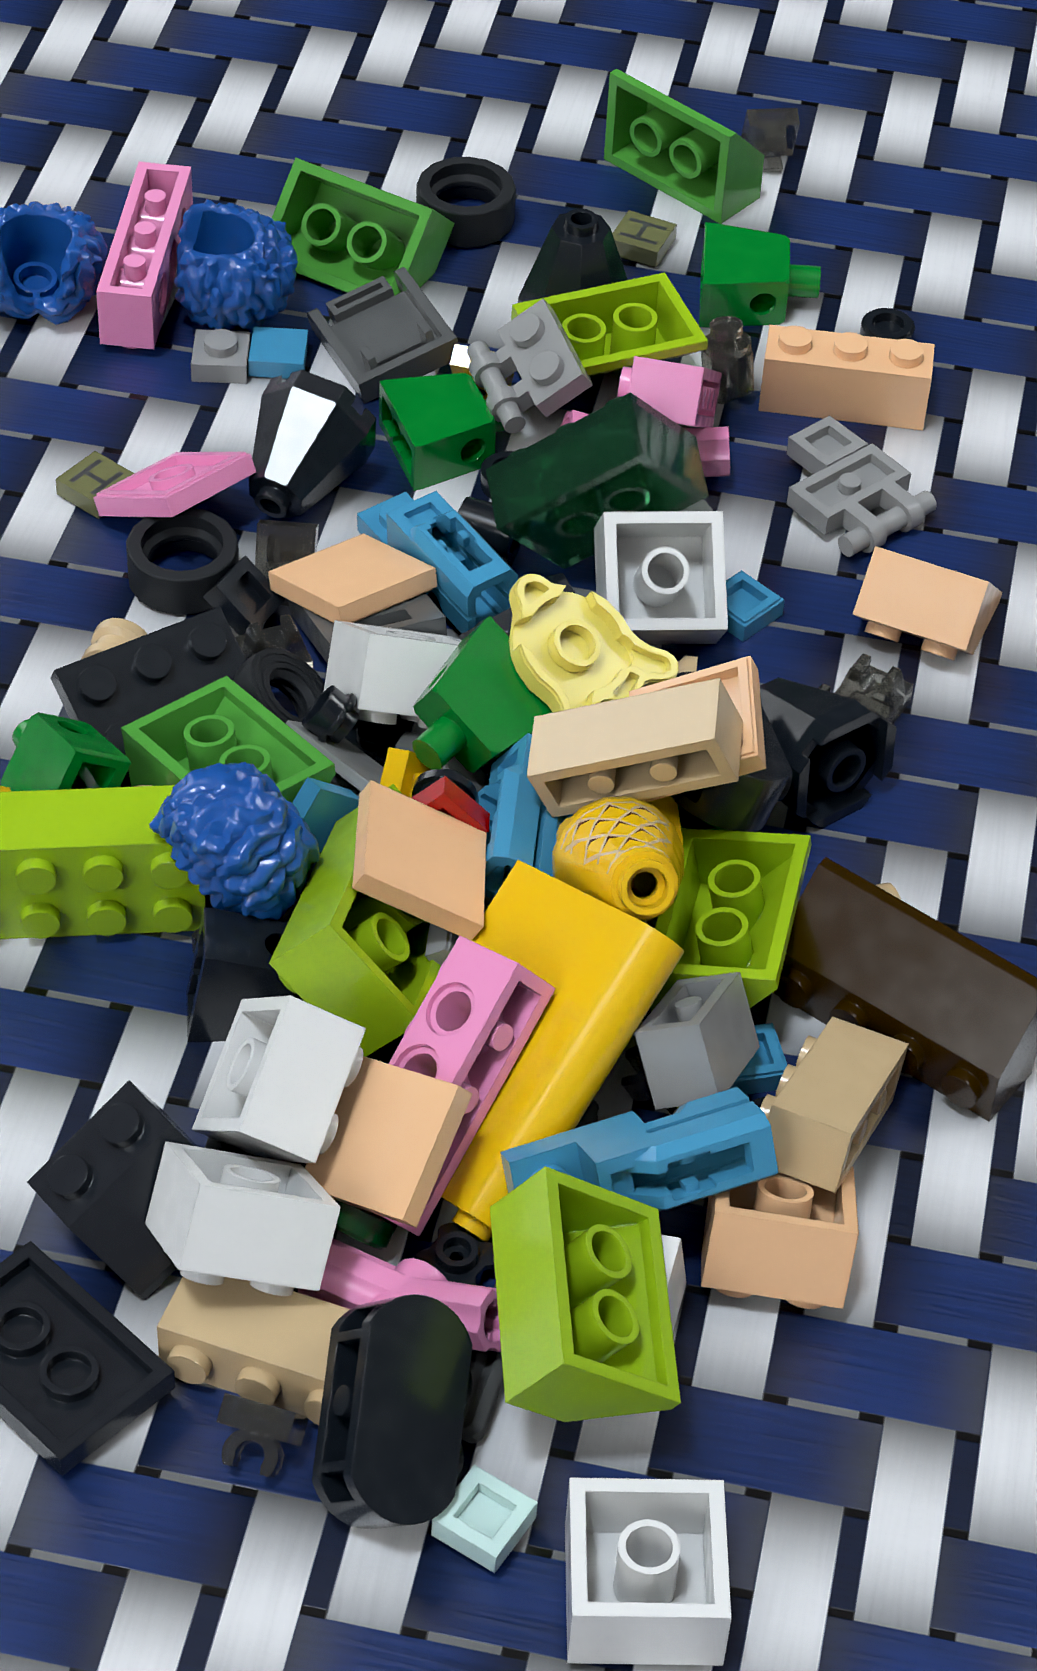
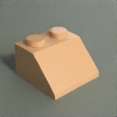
M875 546L853 615L868 621L864 631L866 633L897 643L902 632L924 639L920 650L955 661L958 650L974 654L1000 602L1003 592L988 581Z
M851 1167L836 1193L778 1172L773 1177L708 1197L701 1255V1287L713 1288L726 1296L734 1298L758 1295L783 1299L794 1306L805 1309H817L822 1306L843 1309L859 1235L854 1167Z

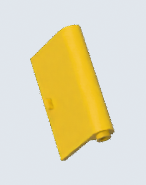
M517 860L484 912V927L472 941L521 964L556 989L441 1198L458 1208L451 1221L485 1242H488L492 1236L490 1207L508 1194L500 1152L576 1128L685 952L677 943L650 925L520 860Z

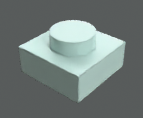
M474 1465L457 1486L455 1497L448 1507L432 1519L431 1535L495 1573L536 1519L538 1502Z

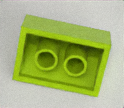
M665 272L544 298L554 309L589 377L622 370L623 367L632 368L634 356L664 361L703 351L708 347L706 336ZM542 298L512 304L511 320Z
M682 828L684 876L674 903L665 913L658 916L655 929L677 943L685 952L654 1000L650 1010L652 1011L677 980L734 972L741 973L748 1004L751 1008L778 989L812 845L811 836Z
M546 1166L490 1207L505 1403L562 1422L671 1410L681 1404L658 1209Z

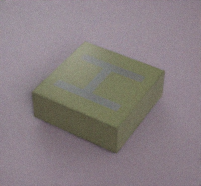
M628 210L612 233L620 257L651 267H657L676 239L677 224Z
M94 451L55 479L56 492L60 497L100 519L102 516H99L93 497L97 496L96 493L135 473Z

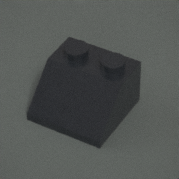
M128 1080L27 1183L77 1237L139 1296L146 1300L177 1269L145 1225L165 1142L198 1146L155 1102Z

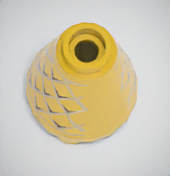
M630 796L603 797L579 808L573 816L566 818L559 825L556 833V843L552 851L553 877L645 923L665 913L674 903L684 876V847L674 824L652 804ZM635 877V879H634V888H632V887H631V882H632L633 878Z

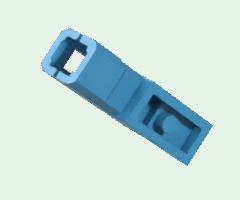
M437 491L413 500L407 492H403L357 513V528L360 534L364 533L436 568L437 587L426 592V594L433 593L437 597L443 614L461 633L474 628L489 615L494 617L511 608L509 592L518 580V574Z
M530 733L523 736L491 765L489 785L484 786L478 792L477 803L490 813L489 832H487L485 896L492 900L502 885L504 867L506 866L505 881L517 860L553 877L552 851L556 843L557 830L566 818L574 815L569 814L552 818L528 780L527 769L532 734Z
M738 1087L689 1101L680 1106L673 1115L644 1123L634 1111H630L500 1152L508 1193L546 1166L657 1208L658 1211L673 1209L778 1174L771 1125L765 1113L753 1101L750 1102L749 1097Z

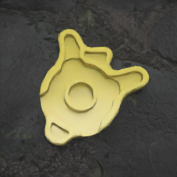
M526 574L520 577L510 589L509 603L512 611L509 647L512 662L516 672L528 689L546 703L553 713L629 697V691L676 678L679 669L675 656L668 651L650 646L639 639L631 631L622 615L608 600L591 591L584 597L573 592H564L563 590L566 585L551 583L538 574Z

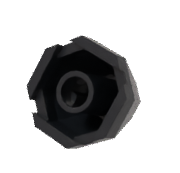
M574 209L568 213L559 214L518 296V303L628 280L611 228L601 215L587 209Z
M304 370L292 372L285 382H282V375L271 378L262 394L252 456L256 473L249 476V495L255 500L256 506L263 513L274 518H290L302 515L367 462L375 447L376 417L367 408L360 415L351 406L356 396L346 386Z
M779 677L760 685L762 707L793 771L789 791L781 802L795 814L804 819L806 817L813 824L821 828L862 809L872 795L864 787L873 775L883 781L893 766L897 727L876 711L850 697Z

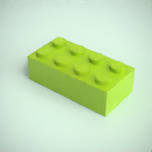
M394 784L388 787L401 793ZM357 807L336 821L320 854L319 861L309 877L269 964L276 970L284 986L291 992L297 993L303 1001L366 1028L359 1046L363 1049V1056L366 1057L405 1033L407 1026L415 1017L435 981L441 966L434 960L429 961L425 957L429 922L352 889L358 817Z
M175 785L0 792V939H43L64 936H111L115 934L199 931L203 909L206 907L205 895L199 892V885H193L189 881L187 871L179 870L175 866L176 860L171 858L173 847L165 839L161 838L159 834L153 832L149 826L150 822L157 815L163 801L167 796L171 795Z

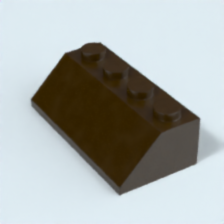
M825 857L818 864L798 901L778 989L773 993L779 996L787 1005L799 1008L826 1025L833 1016L908 1043L901 1070L902 1073L915 1077L945 1095L953 1104L961 1108H967L989 1122L1031 1075L1037 1054V977L829 858Z

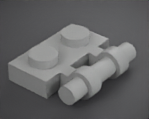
M544 298L497 330L505 345L496 352H491L485 341H475L467 348V354L471 360L469 371L476 385L485 389L488 395L486 405L491 415L494 416L497 422L502 423L505 431L508 433H517L524 428L526 421L522 413L533 405L548 417L593 385L554 309ZM518 370L522 380L513 386H508L505 379Z
M873 443L790 486L787 498V505L824 535L841 526L849 532L838 538V547L847 557H851L860 551L865 553L874 551L875 546H883L886 543L887 536L898 530L908 532L923 523L924 516L936 510L937 507L936 500L929 491H922L915 496L907 492L911 472ZM878 506L886 510V512L878 516L870 512Z

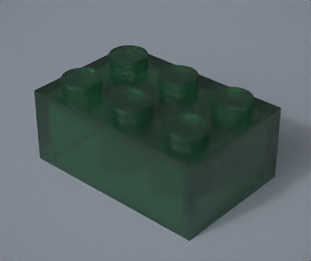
M631 392L609 400L604 407L575 422L562 425L555 433L527 448L515 450L508 458L486 469L496 529L563 569L595 554L594 528L603 512L681 511L709 496L696 436Z

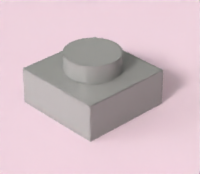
M196 329L191 360L192 381L247 384L251 332L230 331L227 329Z
M828 416L789 436L787 455L810 473L815 474L868 446V443L837 420Z

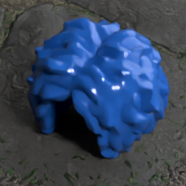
M208 199L204 203L191 205L185 211L183 224L178 232L181 242L177 246V277L174 278V285L179 289L174 298L188 311V316L192 323L200 326L207 324L210 329L225 328L234 331L242 328L252 334L254 326L263 327L264 320L270 319L278 314V312L285 310L288 296L294 293L295 268L298 264L297 254L291 244V235L285 230V222L274 221L269 216L259 214L258 211L249 208L245 209L243 206L234 203L222 204L219 202L216 205Z
M33 201L29 205H18L15 203L7 208H0V312L23 319H30L39 313L48 321L58 325L68 322L86 306L92 296L97 295V285L105 266L107 244L103 235L95 229V223L91 220L90 215L84 214L82 211L75 212L71 209V206L61 209L60 204L57 202L42 205L38 201Z
M246 762L217 763L189 772L173 787L171 795L166 797L157 815L149 824L153 832L159 834L161 838L165 839L173 847L171 858L176 860L175 866L179 870L188 872L189 881L193 885H199V892L202 895H210V903L214 908L242 913L245 917L252 915L259 919L279 920L288 908L295 904L296 897L302 894L308 882L312 862H318L320 858L317 839L310 831L309 825L300 817L297 808L282 796L276 783L267 774H262L254 764Z

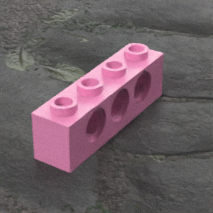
M138 162L96 291L100 344L122 346L129 349L144 348L154 350L173 289L174 278L177 275V246L181 242L178 232L183 224L185 211L193 205L191 167Z
M634 356L632 368L623 367L617 401L626 403L624 415L693 427H713L722 373L704 367Z
M462 936L458 937L447 959L441 965L435 981L415 1017L407 1026L404 1036L389 1064L459 1085L472 1093L470 1102L417 1228L381 1216L417 1236H420L556 989L521 964Z

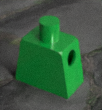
M705 222L701 260L699 327L780 325L785 321L788 297L818 299L821 266L790 264V239L785 235Z
M454 373L387 379L379 382V426L413 491L479 470L483 461L495 453L496 432L505 431L502 423L497 422L494 416L491 415L486 405V400H484L471 375Z
M490 615L459 643L413 706L414 711L428 728L413 741L412 748L417 758L431 770L441 769L455 756L466 770L474 773L502 756L527 733L532 734L535 716L553 713L546 703L528 689L516 672L510 656L509 636Z
M38 712L32 715L30 719L22 721L15 728L12 740L16 749L3 774L0 786L10 787L11 791L120 787L131 765V761L90 724Z

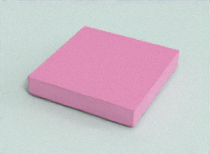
M175 452L96 493L97 496L93 497L99 516L174 517L256 473L251 454L246 452Z

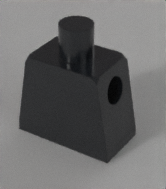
M204 907L186 990L187 1042L226 1041L242 999L291 995L303 1001L297 993L291 992L284 986L276 970L269 964L288 922L267 918L259 919L252 915L245 917L242 913Z

